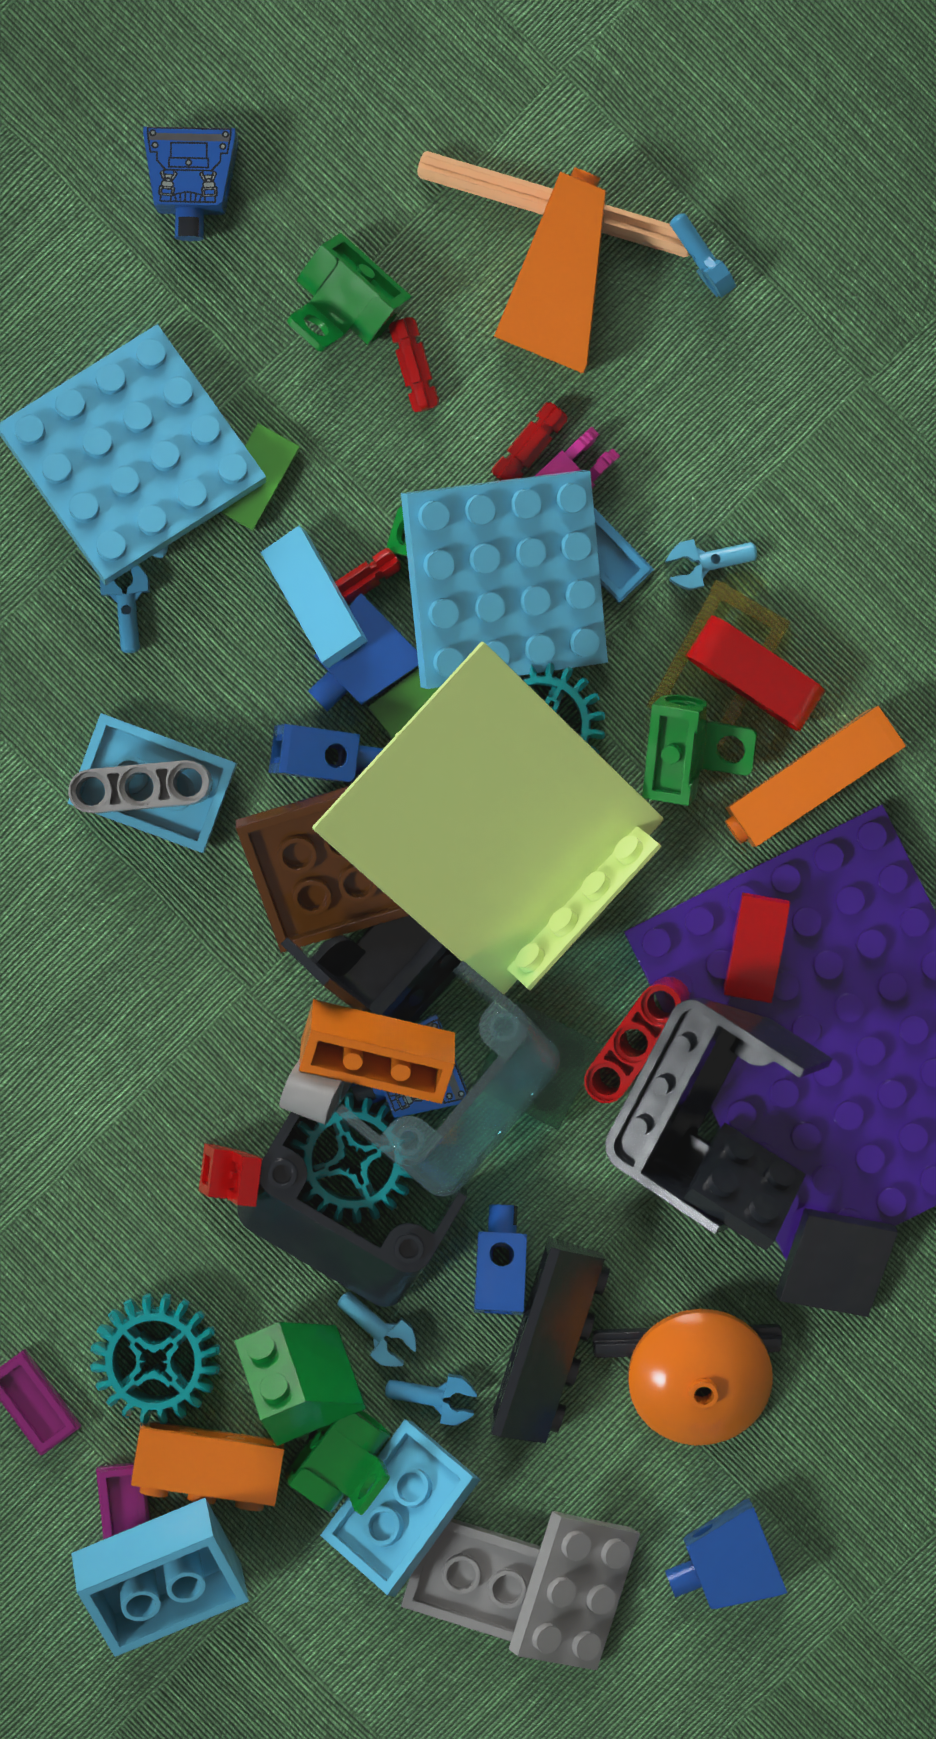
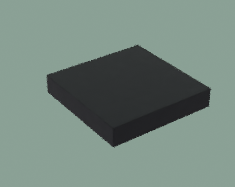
M804 1208L776 1290L779 1301L868 1317L898 1231L892 1224Z

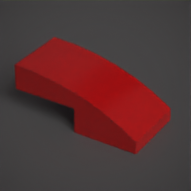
M742 892L733 933V946L724 983V995L772 1003L786 933L790 901Z
M204 1143L198 1191L207 1197L224 1198L236 1205L256 1207L262 1158L233 1148Z

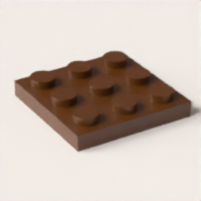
M348 787L236 820V831L281 953L287 951L281 945L287 937L299 947H303L335 936L409 916L407 912L312 828Z

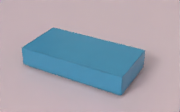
M594 508L601 586L620 604L654 569Z

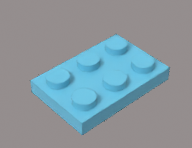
M100 713L79 772L95 768L182 760L195 761L205 766L211 773L213 785L208 798L201 803L187 806L97 814L195 851L205 853L238 763ZM187 769L179 774L176 785L182 795L186 797L194 796L202 787V778L198 771ZM140 773L131 779L128 789L133 799L143 801L151 796L154 785L149 775ZM90 778L83 783L80 792L83 801L90 806L102 801L105 795V788L99 779ZM69 798L67 804L73 805Z
M404 1419L378 1455L383 1460L390 1475L387 1484L363 1515L354 1511L348 1497L320 1535L386 1595L393 1597L398 1594L481 1480L414 1422Z

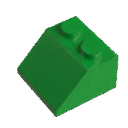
M277 1322L234 1340L260 1421L277 1446L366 1409L337 1325Z

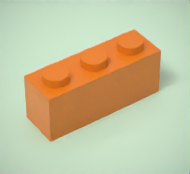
M313 999L301 1038L299 1071L442 1104L455 1066V1032Z
M148 1421L147 1424L140 1422L131 1486L140 1487L139 1492L141 1494L152 1497H168V1492L171 1491L188 1494L187 1499L192 1502L206 1497L209 1504H215L216 1498L233 1500L235 1501V1507L243 1510L263 1511L264 1505L275 1506L284 1444L277 1446L273 1439L169 1423L160 1424V1422Z

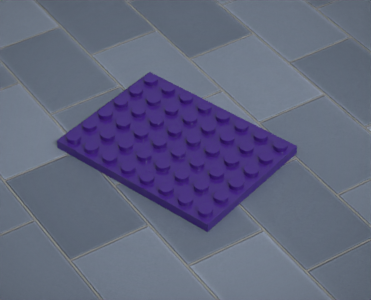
M882 804L623 931L650 986L657 979L675 977L687 986L690 999L705 998L768 1017L833 1058L829 1067L799 1078L775 1061L764 1066H756L738 1056L710 1107L719 1127L727 1123L806 1174L775 1239L786 1261L804 1208L896 1226L936 1206V912ZM742 892L790 901L786 933L772 1003L724 995V983L733 946V933ZM665 991L655 992L654 995L662 1011L671 1013L675 1008L674 998Z

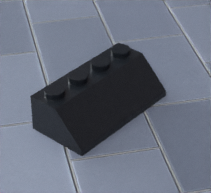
M548 1236L491 1413L492 1435L546 1443L550 1431L559 1432L566 1410V1405L560 1404L559 1401L564 1386L573 1387L581 1363L580 1359L574 1358L579 1339L588 1341L596 1314L588 1312L594 1294L602 1296L610 1273V1268L603 1266L605 1261L603 1253Z

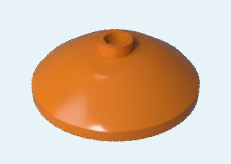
M692 1309L681 1311L662 1319L643 1335L636 1345L630 1360L628 1383L631 1399L636 1411L643 1421L655 1432L669 1440L682 1444L711 1445L739 1435L757 1420L769 1400L773 1383V1372L766 1346L759 1335L748 1324L722 1311ZM701 1387L711 1389V1392L706 1396L695 1394L696 1390Z

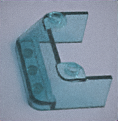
M461 961L452 972L490 1004L480 1017L479 1034L483 1042L499 1056L438 1130L435 1131L420 1118L403 1116L394 1120L379 1136L343 1104L339 1105L334 1112L425 1190L437 1196L455 1194L463 1187L551 1081L560 1066V1054L556 1045L517 1005L464 961Z

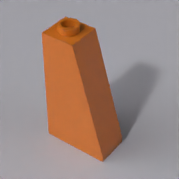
M574 167L571 175L561 171L559 173L494 337L580 373H585L589 363L607 191L597 187L601 179L600 177Z
M879 706L868 709L727 806L725 809L731 817L725 820V823L740 844L748 840L752 847H757L899 752L906 745Z

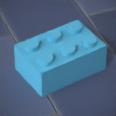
M206 1497L71 1553L77 1594L115 1657L249 1602L241 1562Z

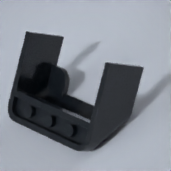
M410 915L372 926L358 943L345 935L335 936L325 941L313 956L309 955L288 937L281 943L324 987L351 1008L415 1023L466 966Z
M693 998L679 1003L673 1009L607 1135L605 1149L610 1162L616 1168L712 1233L717 1234L729 1227L685 1200L684 1196L711 1144L699 1136L697 1132L737 1057L739 1056L746 1062L756 1066H764L775 1061L799 1078L829 1067L833 1058L768 1017L705 998Z
M290 1112L262 1160L256 1207L240 1205L237 1207L240 1222L251 1232L368 1301L383 1307L399 1303L409 1292L434 1255L467 1198V1189L458 1185L432 1231L416 1223H402L390 1231L379 1248L296 1199L307 1180L308 1172L304 1159L297 1152L283 1145L300 1115Z

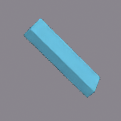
M300 525L261 551L264 560L322 664L330 668L368 642L309 535Z

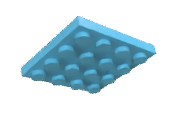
M158 324L0 422L1 438L104 585L112 582L266 483V475Z
M580 470L401 493L421 688L431 689L440 687L481 642L486 643L518 676L529 674L531 664L537 673L545 672L549 663H553L554 670L565 669L568 666L575 668L608 663L590 471Z

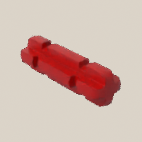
M413 317L398 319L389 325V331L393 344L398 343L400 348L395 350L405 386L406 388L411 387L412 393L408 394L410 404L414 412H425L439 405V398L435 386L430 387L429 381L433 380L423 343H418L416 337L420 336L418 325Z
M549 401L541 407L535 415L538 420L535 423L530 421L506 450L509 453L508 457L502 456L493 466L491 473L498 481L517 479L524 475L521 472L522 468L525 466L529 469L553 439L549 435L553 431L558 433L567 422L568 417L562 409Z
M389 548L383 549L372 557V562L367 564L365 561L335 581L348 605L361 593L364 595L378 586L381 578L385 577L387 580L400 571V562L392 550Z

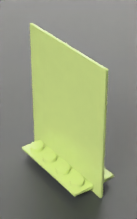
M481 642L407 724L395 734V737L312 828L500 996H504L517 980L528 990H531L662 846L650 837V834L661 824L664 818L486 643Z

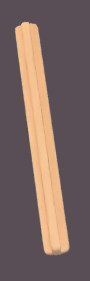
M429 151L422 154L417 169L418 176L421 179L543 215L553 191L552 188ZM605 204L602 233L681 257L689 256L688 251L669 223Z

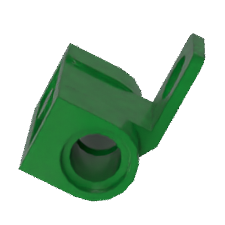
M339 233L318 248L298 276L297 283L310 293L313 298L309 303L292 313L287 319V323L320 352H324L350 331L367 346H370L388 329L389 325L396 319L412 296L348 238ZM304 320L316 324L325 336L318 335L310 330Z
M664 695L652 704L642 797L644 799L689 806L697 798L699 774L702 769L743 776L749 775L754 769L757 744L756 730L750 727L706 721L708 702L701 698L687 695ZM734 736L743 743L745 753L741 760L729 762L721 757L718 745L722 738Z
M364 1410L316 1429L284 1470L287 1482L290 1487L310 1501L332 1513L346 1495L350 1498L354 1511L363 1515L389 1481L390 1475L383 1460L377 1453L391 1434L380 1422Z

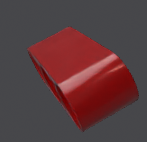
M711 615L685 655L694 665L776 720L798 732L801 731L826 692L813 679L731 624L714 615Z
M675 977L657 979L638 998L584 1076V1086L592 1099L600 1103L615 1102L637 1080L671 1013L663 1012L656 1006L654 994L657 991L669 993L674 998L676 1007L679 1003L690 999L688 988L681 980ZM637 1029L646 1036L648 1041L646 1050H636L628 1043V1030ZM609 1067L618 1073L620 1077V1086L618 1088H610L602 1082L600 1077L601 1068Z

